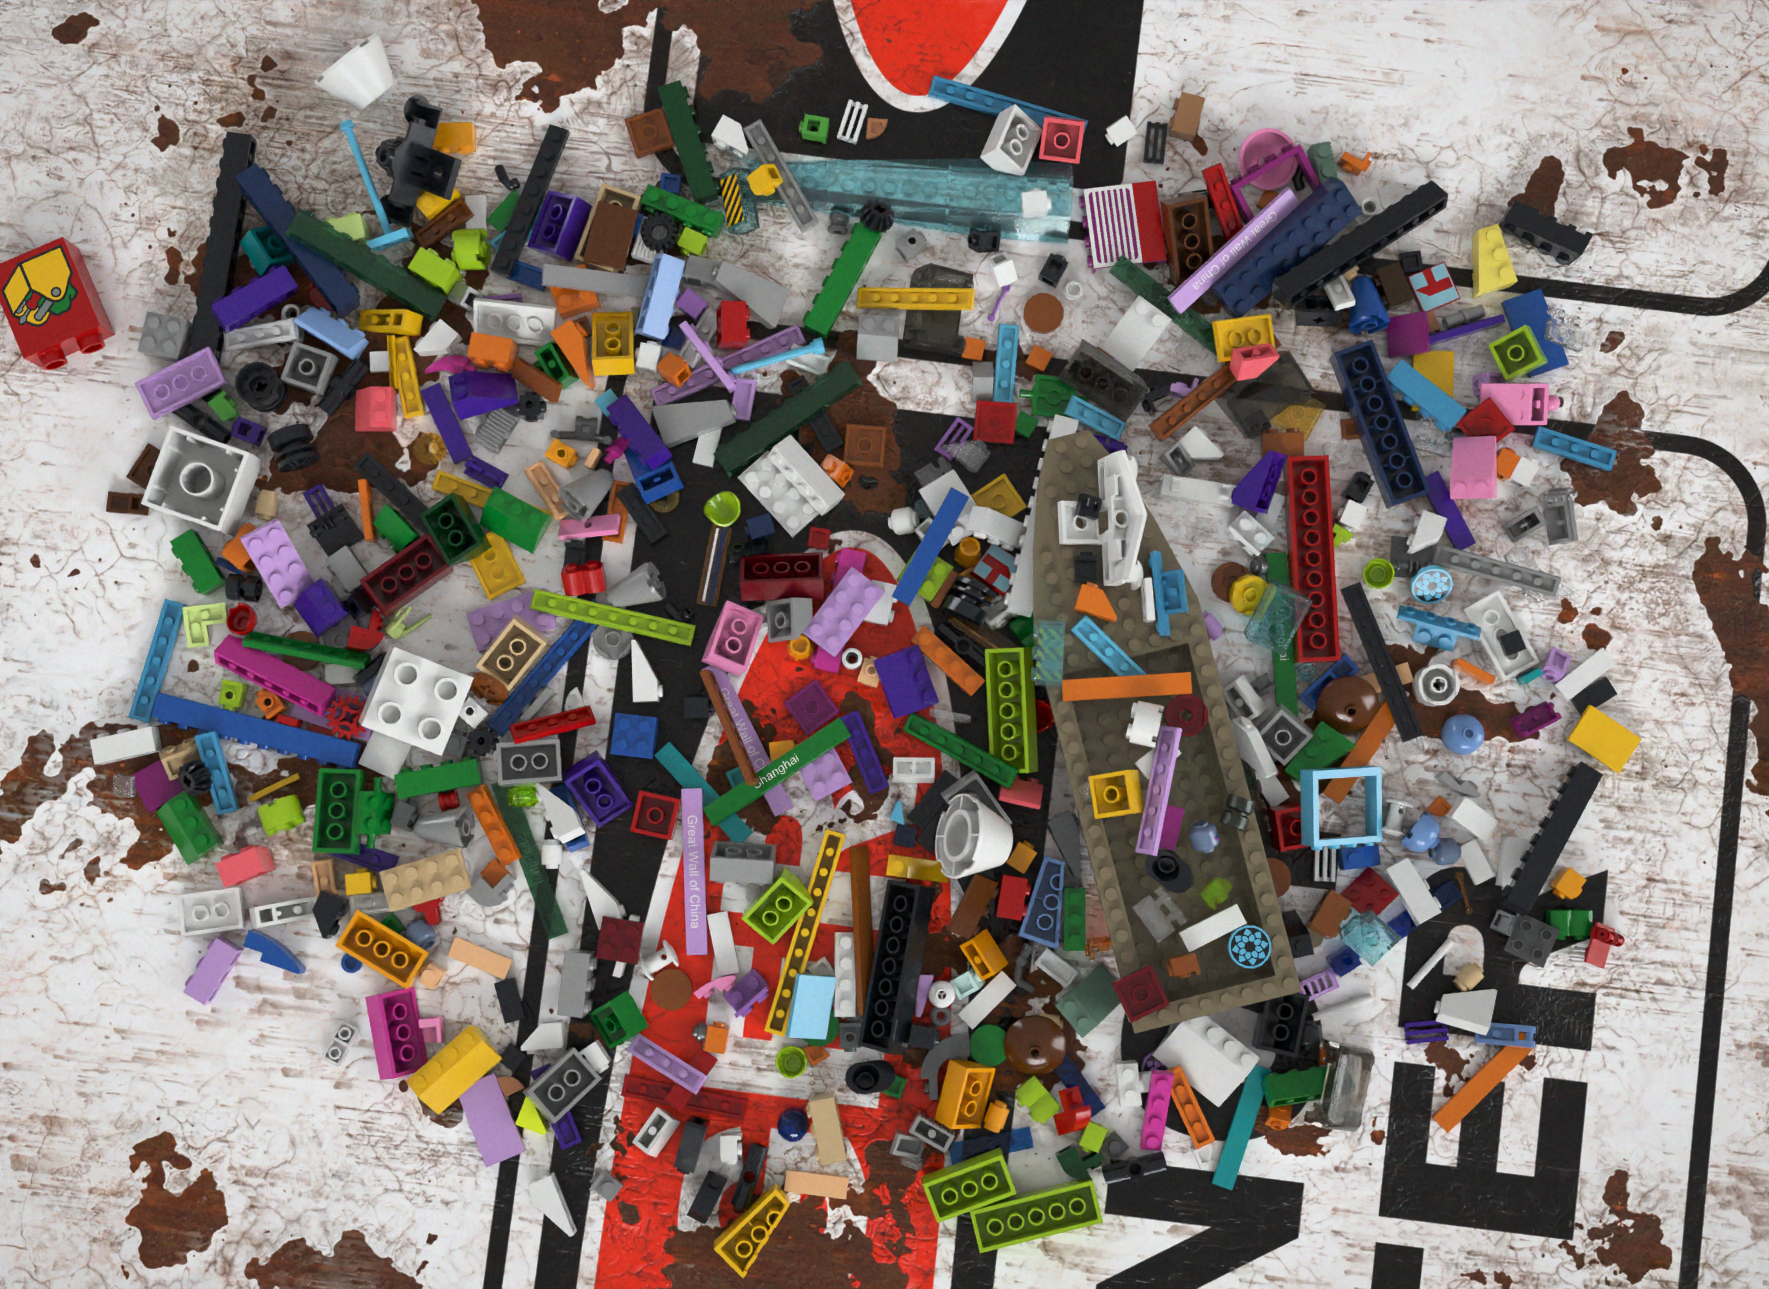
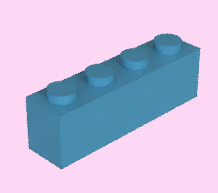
M1402 359L1387 375L1393 393L1398 392L1402 395V400L1409 406H1412V404L1419 409L1418 413L1424 418L1430 417L1435 421L1434 425L1441 431L1446 430L1449 433L1467 411Z

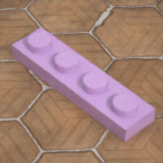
M685 320L679 325L681 331L728 392H733L736 389L734 384L736 379L730 372L726 373L723 370L722 366L724 364L718 356L713 357L710 353L712 348L705 339L703 341L700 340L697 336L699 331L694 324L689 325Z
M637 1033L626 1050L695 1095H697L707 1079L705 1074Z

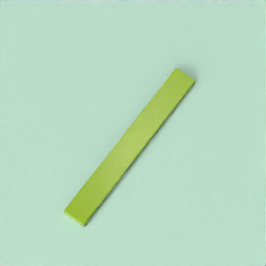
M534 589L530 604V610L687 646L692 645L696 625L539 589Z

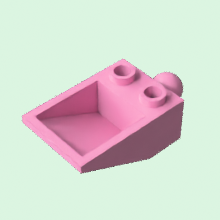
M1480 383L1479 404L1491 397L1512 425H1547L1548 411H1555L1560 406V399L1555 395H1549V383Z

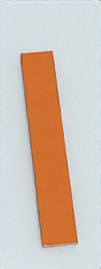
M1191 672L1061 680L1063 701L1192 694Z
M1385 700L1377 710L1372 722L1364 729L1355 742V749L1347 754L1339 767L1367 766L1395 724ZM1358 777L1331 778L1321 793L1337 804H1341Z
M1519 1032V1040H1525V1033ZM1502 1046L1431 1117L1448 1133L1533 1049Z

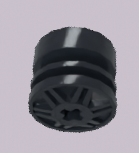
M264 362L246 364L239 370L235 379V387L239 396L249 406L259 412L270 413L278 410L286 401L288 394L287 385L280 379L281 376Z
M294 424L278 429L267 438L271 451L278 453L274 459L278 463L277 467L280 472L302 470L321 459L320 453L317 452V445L309 444L313 441L314 436L308 424Z
M958 575L956 582L963 587L958 585L952 586L953 590L959 595L958 597L948 595L943 608L967 622L982 626L987 613L980 607L981 605L991 607L992 603L985 597L995 599L997 594L978 580Z

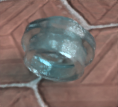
M1302 663L1297 667L1296 675L1302 682H1311L1317 676V668L1311 663Z

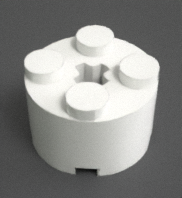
M1434 664L1420 669L1415 673L1414 681L1412 682V690L1416 700L1432 707L1450 703L1457 696L1460 689L1458 675L1444 664ZM1433 683L1438 684L1439 687H1433Z
M1143 701L1133 703L1131 718H1134L1133 724H1128L1126 739H1130L1129 743L1155 748L1156 742H1152V740L1157 741L1162 713L1158 711L1163 712L1164 706Z

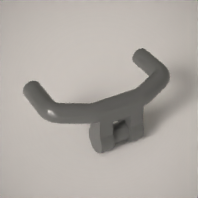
M577 415L575 431L552 430L550 432L551 437L556 439L583 440L612 445L614 441L612 437L596 434L598 418L595 417L589 419ZM583 426L589 427V433L582 432Z
M1029 940L1027 943L1024 942L1021 947V953L1014 960L1016 963L1013 978L1018 987L1032 994L1035 986L1022 979L1023 966L1027 963L1030 953L1032 954L1035 949L1034 946L1038 944Z

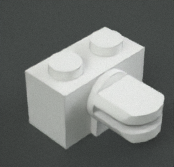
M1135 1060L1114 1062L1118 1104L1120 1107L1141 1106V1093L1148 1092L1151 1071L1139 1072L1138 1063Z

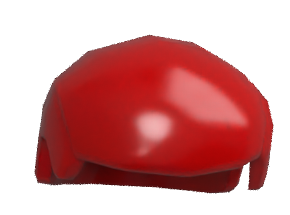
M238 602V606L229 609L226 626L231 633L243 636L252 632L256 627L257 614L248 604Z
M1037 698L1035 699L1037 732H1041L1053 724L1054 718L1050 702L1046 699Z

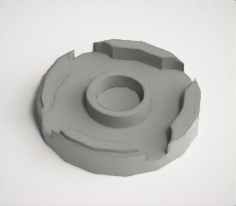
M600 625L593 632L594 648L602 657L617 660L625 657L631 651V640H634L633 633Z

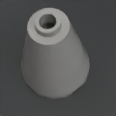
M599 469L561 487L557 491L558 499L562 498L564 502L561 506L572 518L577 521L583 519L582 522H585L590 518L614 484L613 475L608 470Z
M651 561L645 562L609 588L608 594H606L608 603L618 608L661 601L666 598L665 585L657 577L660 573Z
M458 807L424 816L415 822L414 833L420 839L459 848H468L474 839V834H471V828H475L474 815L470 808Z

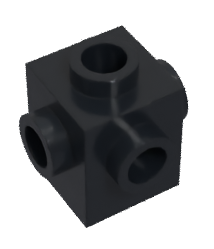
M525 392V395H519V403L516 404V412L519 413V416L526 422L544 420V413L547 411L546 401L536 392ZM528 404H533L531 408H528Z
M481 726V729L474 728V732L471 731L468 737L469 748L474 750L473 754L486 757L487 753L494 754L496 743L500 741L498 739L499 734L493 733L494 729ZM481 737L485 739V743L483 745L479 744Z

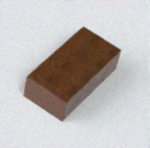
M1200 192L1160 201L1170 281L1177 286L1187 280L1214 255L1207 196Z

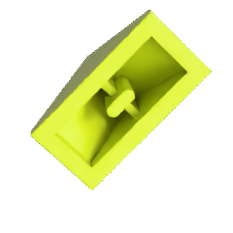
M525 1097L515 1125L541 1135L548 1133L550 1129L545 1117Z

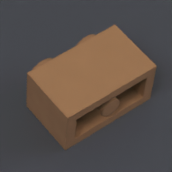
M1182 92L1179 98H1175L1172 110H1176L1174 117H1170L1167 129H1171L1170 137L1193 142L1205 101L1204 97Z

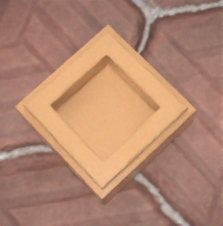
M595 447L592 448L584 462L588 469L594 471L603 455L601 450Z

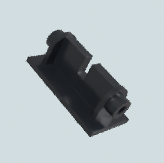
M767 539L726 546L729 563H734V565L740 564L742 557L770 554Z

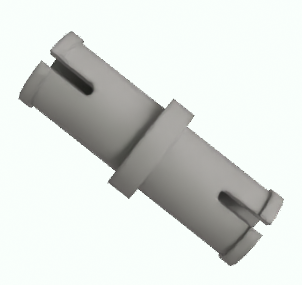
M1481 304L1467 310L1460 309L1458 313L1444 316L1442 324L1445 329L1460 324L1466 325L1469 321L1483 318L1485 316V309Z

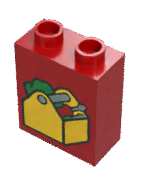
M64 237L0 263V304L25 360L42 367L43 370L58 369L67 364L66 356L79 350L82 354L97 352L105 347V339L115 335L79 248Z

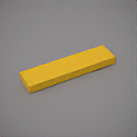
M408 335L395 338L397 381L404 418L409 419L426 415L410 337Z

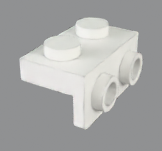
M999 595L991 600V607H981L987 613L984 621L992 631L1003 628L1012 617L1017 618L1020 616L1006 612L1007 605L1004 604L1006 595L1004 597Z

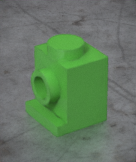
M805 114L804 121L801 120L799 125V133H802V139L826 144L830 125L829 118ZM812 128H816L818 131H817V132H814V131H810V130H811Z
M224 387L209 398L207 403L223 422L227 420L231 422L240 413L236 408L238 404L231 396H226L227 390Z

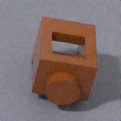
M1194 952L1167 958L1168 964H1165L1169 977L1178 976V979L1190 977L1191 972L1195 975L1201 974Z

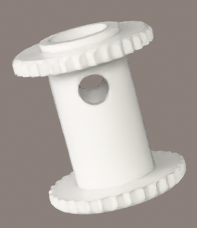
M1385 799V802L1390 803L1385 826L1381 830L1385 834L1405 837L1407 834L1401 832L1406 809H1413V805L1397 799Z
M666 940L662 941L664 948L644 959L642 955H639V965L651 981L655 980L653 973L671 962L676 966L679 965L676 952ZM663 954L667 956V959H664L662 957Z

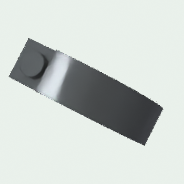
M968 1032L944 1036L939 1039L938 1045H934L933 1050H927L920 1068V1079H928L927 1082H924L925 1094H929L930 1100H938L937 1074L942 1063L951 1057L970 1056Z

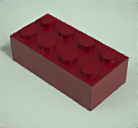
M426 533L360 579L359 582L361 588L387 619L448 576L454 569L453 566H448L436 543Z
M823 552L759 554L742 557L740 560L741 601L824 598Z

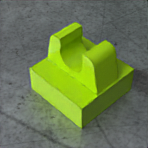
M1334 524V548L1338 547L1341 542L1347 543L1350 541L1353 533Z

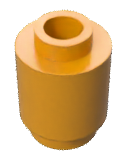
M995 1100V1103L990 1102L983 1120L985 1122L984 1128L996 1133L1003 1129L1010 1111L1007 1108V1103L1000 1100Z

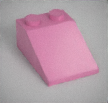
M1496 436L1454 437L1450 473V499L1497 498Z
M727 600L709 638L701 662L735 676H741L747 671L764 615Z

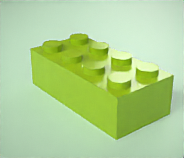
M1000 1147L922 1176V1185L937 1223L1017 1194L1015 1184Z

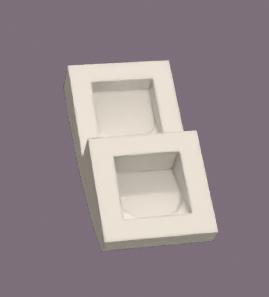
M326 664V682L331 685L356 684L352 678L361 669Z

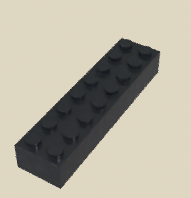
M889 879L887 881L858 1046L887 1054L906 1055L935 888Z

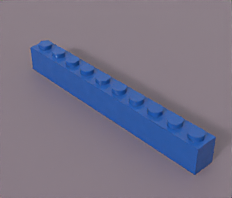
M163 693L157 694L151 717L158 718V723L170 725L171 722L178 723V728L190 730V727L197 728V733L217 730L220 739L230 740V737L237 738V743L250 745V742L258 744L257 748L269 750L270 747L276 748L277 753L288 756L292 752L297 754L299 759L309 761L311 757L317 759V763L329 766L330 762L335 763L338 769L356 768L363 745Z

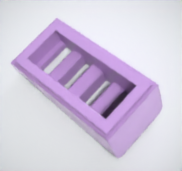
M1332 967L1299 980L1302 990L1299 993L1306 994L1303 986L1307 985L1310 992L1309 1001L1340 987ZM1327 974L1329 975L1330 980L1332 982V985L1330 986L1328 985L1325 978V975ZM1319 978H1321L1323 985L1325 987L1323 989H1321L1320 984L1317 980ZM1314 981L1317 988L1316 992L1313 991L1310 982Z
M920 973L914 1014L916 1017H921L928 991L934 979L933 974Z

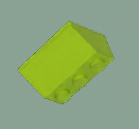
M784 867L774 877L773 884H768L745 908L741 919L774 945L814 901L802 881Z

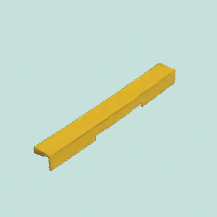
M387 335L390 387L398 389L395 335Z
M299 773L249 796L250 802L252 803L269 793L301 779L298 775Z

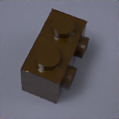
M1400 262L1376 269L1372 274L1371 279L1387 312L1405 306L1414 299Z

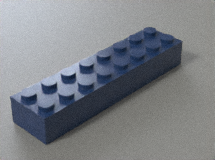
M255 163L235 176L239 190L337 316L342 319L360 306L359 299L361 298L358 294V288L353 282L349 284L346 278L347 275L341 266H335L333 256L327 249L323 250L315 233L310 234L306 221L302 217L298 218L295 213V207L289 200L285 201L279 186L276 183L272 185L268 172L263 167L259 168Z
M1330 177L1209 289L1228 315L1233 318L1243 317L1272 291L1273 281L1278 276H1283L1294 266L1305 262L1308 257L1320 250L1363 211L1345 183L1340 179Z
M1373 339L1333 353L1329 357L1330 363L1356 431L1359 434L1361 444L1386 509L1429 494L1431 490Z

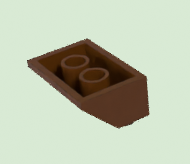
M982 872L975 873L946 930L970 939L971 935L976 936L981 927L978 924L981 916L985 918L991 907L987 905L990 898L995 899L1000 890L997 886L999 881Z

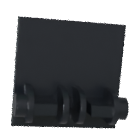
M342 503L306 525L310 530L309 533L312 538H316L328 557L345 545L351 547L365 538Z

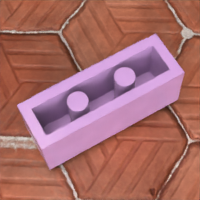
M218 937L207 946L209 951L196 964L198 969L185 982L186 988L183 993L203 1005L212 1003L244 950L225 937Z

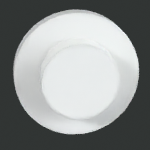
M1075 280L1067 282L1063 288L1065 298L1070 301L1080 299L1083 295L1081 283Z

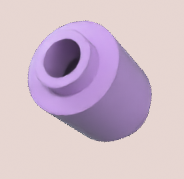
M1205 610L1202 615L1208 638L1215 641L1223 634L1221 630L1224 627L1212 613H1208Z

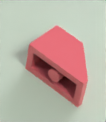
M1271 343L1233 349L1229 369L1237 381L1256 378L1279 359V354Z

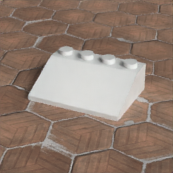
M1207 1016L1175 1023L1152 1055L1169 1069L1180 1064L1189 1085L1217 1107H1220L1240 1085L1260 1059V1057Z

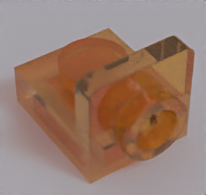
M1110 936L1088 938L1087 944H1085V957L1089 956L1090 961H1095L1094 948H1097V951L1110 950V946H1112Z

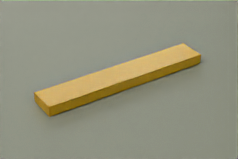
M858 287L856 307L858 309L973 310L975 290L973 288Z
M438 470L431 487L432 490L445 495H449L452 492L461 495L467 503L484 509V505L492 492L491 489ZM531 505L551 517L553 516L550 511Z

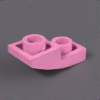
M729 974L716 978L701 986L694 994L698 999L702 996L706 999L715 991L713 989L714 986L720 992L723 989L729 991L737 984L734 980L738 976L736 974Z

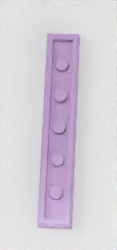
M1160 725L1135 850L1137 853L1157 856L1182 732L1181 728Z

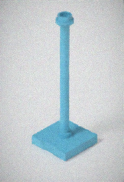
M352 120L341 122L340 131H345L384 232L382 233L383 236L366 241L369 249L379 252L415 239L412 230L407 228L397 231L391 230L354 134L353 128L356 126L352 123Z

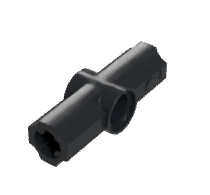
M355 358L342 374H338L332 380L330 389L318 402L317 406L332 417L345 400L347 401L354 396L358 389V384L370 369Z
M191 403L172 412L211 440L227 444L231 439L232 432ZM205 418V423L199 426V420Z
M945 619L934 634L981 673L986 668L985 652ZM960 641L968 643L969 649L962 652L958 649L957 645Z
M751 1142L731 1204L735 1207L747 1210L749 1208L769 1149L762 1144ZM752 1171L755 1174V1179L747 1180L744 1177V1173Z
M1163 1151L1139 1157L1132 1156L1126 1160L1101 1165L1106 1184L1131 1178L1139 1179L1144 1175L1167 1170ZM1132 1163L1139 1164V1170L1137 1172L1129 1171V1167Z

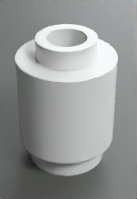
M855 648L845 650L842 655L843 665L850 670L858 669L863 662L861 652ZM850 656L856 657L855 663L848 661Z
M543 840V845H541V865H546V869H558V865L562 864V844H560V840Z

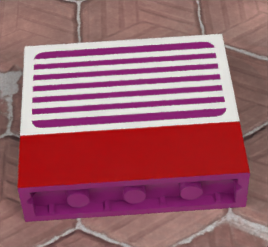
M1156 180L1083 189L1082 195L1079 197L1080 209L1083 208L1084 216L1081 217L1082 227L1086 228L1087 235L1084 236L1085 248H1089L1087 265L1088 268L1091 267L1092 274L1101 268L1155 262L1156 266L1165 264L1167 258Z

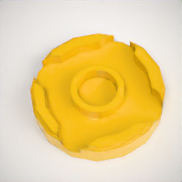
M1246 574L1239 577L1230 588L1229 600L1231 606L1237 612L1244 615L1259 613L1269 600L1270 591L1268 584L1254 574Z

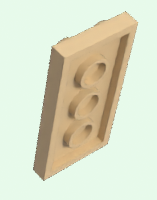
M461 848L379 872L390 912L472 888Z

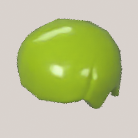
M1374 558L1364 566L1362 576L1365 583L1371 588L1382 589L1393 582L1395 570L1387 559Z
M790 1045L782 1048L777 1053L775 1066L782 1076L793 1079L803 1074L807 1068L808 1060L802 1049Z

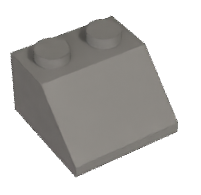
M859 314L856 360L897 362L900 317Z
M786 598L767 602L768 643L799 638L813 619L812 598Z

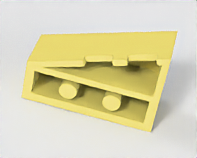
M1496 224L1479 229L1472 236V299L1509 288L1518 281L1499 225Z

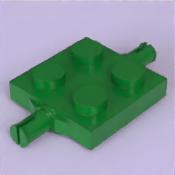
M1036 374L1035 385L1032 391L1023 389L1019 391V398L1031 399V416L1054 418L1055 414L1068 417L1064 415V411L1073 395L1089 402V397L1077 396L1075 389L1076 379Z
M374 777L373 790L359 791L355 833L367 835L366 848L375 849L376 836L381 834L391 835L392 824L390 821L393 816L395 793H386L381 790L383 778Z

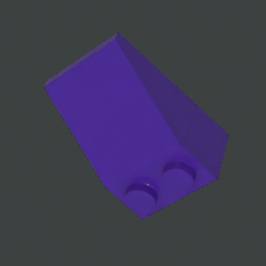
M465 371L448 376L452 404L460 420L519 403L516 382L511 377V374Z
M1269 450L1237 484V487L1233 489L1231 504L1267 514L1287 455Z
M597 750L562 772L564 783L599 828L633 806L632 801Z

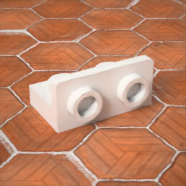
M1246 510L1227 528L1230 531L1228 535L1236 542L1240 540L1245 544L1243 548L1251 556L1253 554L1259 556L1275 538Z

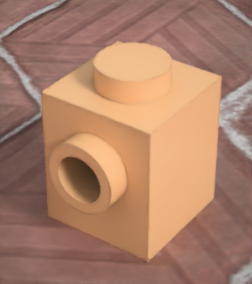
M870 656V659L865 657L857 682L877 689L880 679L873 660L878 658Z

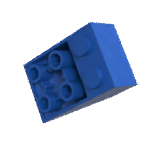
M631 448L624 451L634 480L646 504L684 488L671 458L655 470H652L648 464L644 467L637 456L640 455L638 451L634 453Z

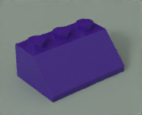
M548 190L527 247L553 258L571 262L592 205L578 196Z
M918 644L904 647L873 660L894 719L939 703Z

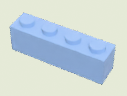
M664 253L655 254L635 333L654 340H664L668 335V324L674 314L675 307L673 305L675 298H677L680 292L679 283L680 279L684 276L685 261Z

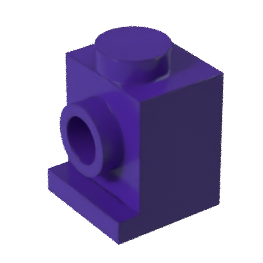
M238 417L237 421L232 425L231 436L260 447L267 428Z

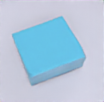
M898 800L890 815V819L904 825L902 803Z

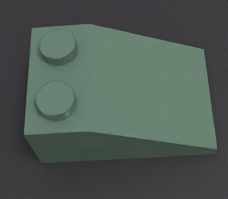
M1101 963L1053 1003L1081 1038L1099 1025L1120 1004L1119 998L1111 984L1115 980Z

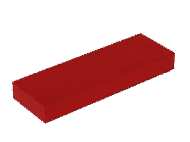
M700 1048L689 1065L707 1076L718 1059L704 1051L703 1048ZM675 1083L664 1100L682 1112L694 1094L678 1083Z

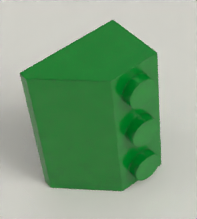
M495 486L484 505L479 525L534 554L553 518Z
M183 791L167 801L156 812L187 865L194 863L224 844L197 796L187 795L186 791Z

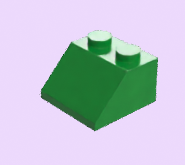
M388 504L383 506L373 523L377 527L375 532L383 540L387 538L391 542L389 546L396 554L421 538L419 533L403 516Z
M628 990L589 1013L609 1049L630 1039L648 1027L645 1017L639 1011Z

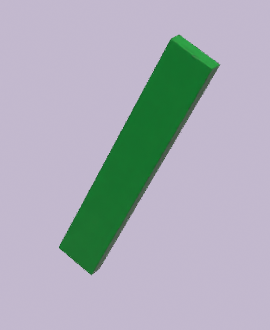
M255 631L250 632L243 639V647L365 670L371 661V654Z
M916 712L910 714L903 728L905 732L1008 789L1012 787L1019 772L1018 768Z

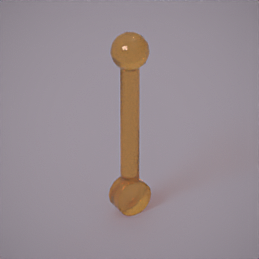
M1457 872L1455 878L1459 880L1466 907L1465 913L1471 914L1473 909L1469 905L1464 887V874Z

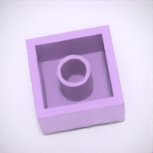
M832 748L799 770L815 802L852 783L835 748Z

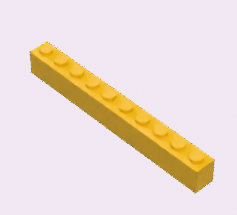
M830 829L825 831L807 889L814 902L798 919L764 1029L766 1032L782 1037L786 1034L796 973L804 974L846 834Z

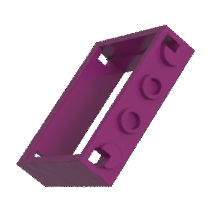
M1290 143L1282 147L1281 153L1269 155L1264 159L1265 163L1260 166L1258 164L1253 165L1246 170L1248 173L1244 176L1238 175L1230 180L1231 184L1229 186L1239 215L1245 225L1254 218V215L1240 188L1294 155L1312 191L1314 192L1321 186L1301 144L1292 145Z

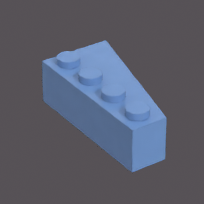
M1048 856L1043 857L1027 905L1026 916L1023 917L1017 935L1056 950L1059 949L1065 862Z

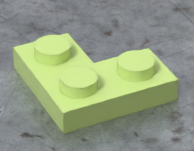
M226 602L182 607L188 648L210 645L207 625L226 623L228 617Z

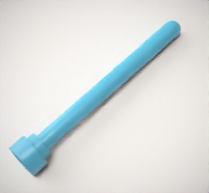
M822 337L813 339V342H810V345L733 366L730 368V373L732 375L812 352L813 354L817 353V355L824 354L826 351Z

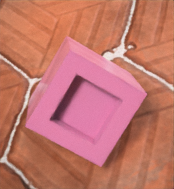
M444 1016L419 1019V1028H423L425 1043H443L446 1041Z

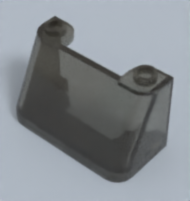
M929 263L914 270L911 276L910 288H974V274ZM907 310L903 346L914 350L952 355L963 354L966 341L962 335H958L961 310Z
M1289 350L1278 351L1279 359L1258 377L1236 381L1214 399L1246 439L1252 440L1261 434L1260 430L1263 428V424L1291 404L1307 402L1311 398L1310 395L1315 392Z
M1322 1038L1320 1049H1324L1327 1057L1323 1058V1061L1328 1062L1320 1103L1314 1102L1313 1107L1316 1108L1313 1111L1306 1110L1304 1121L1324 1129L1355 1132L1361 1126V1117L1375 1056L1372 1050Z

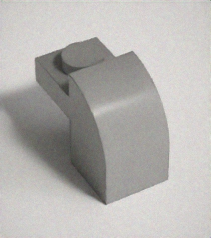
M511 873L507 874L493 887L484 877H480L466 893L482 906L493 907L501 905L508 900L503 893L507 894L515 887L513 883L516 878Z

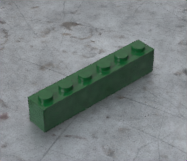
M680 80L657 87L694 202L701 205L719 199L717 192H720L717 179H712L711 173H714L711 161H706L705 155L708 154L705 142L701 143L699 136L702 135L699 123L694 124L692 118L696 114L693 105H688L687 98H690L687 87H682Z

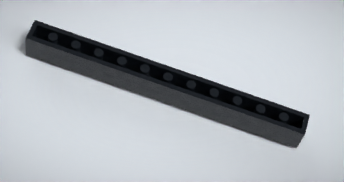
M228 131L222 144L224 153L219 161L221 171L220 176L216 180L217 194L213 198L214 212L209 221L211 230L210 236L206 239L207 254L203 258L204 272L199 280L201 290L200 295L196 298L197 314L193 317L194 331L189 340L191 347L190 355L209 346L219 365L224 344V334L212 314L211 305L214 304L213 301L220 296L227 297L232 294L247 206V199L239 190L235 176L254 164L257 140L252 135Z

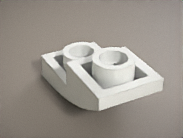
M341 1020L321 1058L340 1068L350 1052L360 1029Z

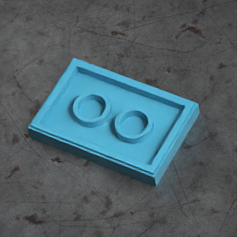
M796 973L786 1036L790 1038L826 1040L836 977Z

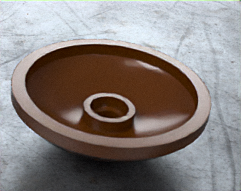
M1352 675L1341 676L1333 679L1322 688L1317 698L1316 712L1320 721H1323L1338 733L1352 734L1364 729L1372 722L1378 710V695L1367 680ZM1350 708H1354L1351 713H1348Z
M1029 1015L1018 1019L1008 1028L1004 1037V1053L1008 1062L1017 1071L1031 1076L1045 1075L1055 1070L1063 1061L1066 1054V1038L1062 1029L1053 1020L1044 1016ZM1037 1049L1039 1052L1034 1054L1031 1050Z

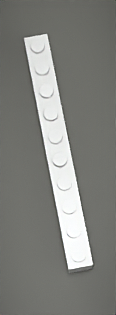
M1055 414L1053 421L1049 420L1046 430V432L1050 433L1048 440L1076 433L1079 420ZM1044 439L1041 451H1045L1047 439ZM1040 458L1037 470H1040V472L1044 458ZM1039 477L1034 479L1032 489H1036L1034 496H1030L1027 507L1031 508L1030 515L1025 516L1023 527H1026L1025 535L1021 534L1018 546L1022 547L1020 554L1016 553L1013 564L1017 566L1016 573H1011L1009 585H1012L1011 593H1006L1004 604L1007 605L1006 612L1031 617L1033 612V541Z

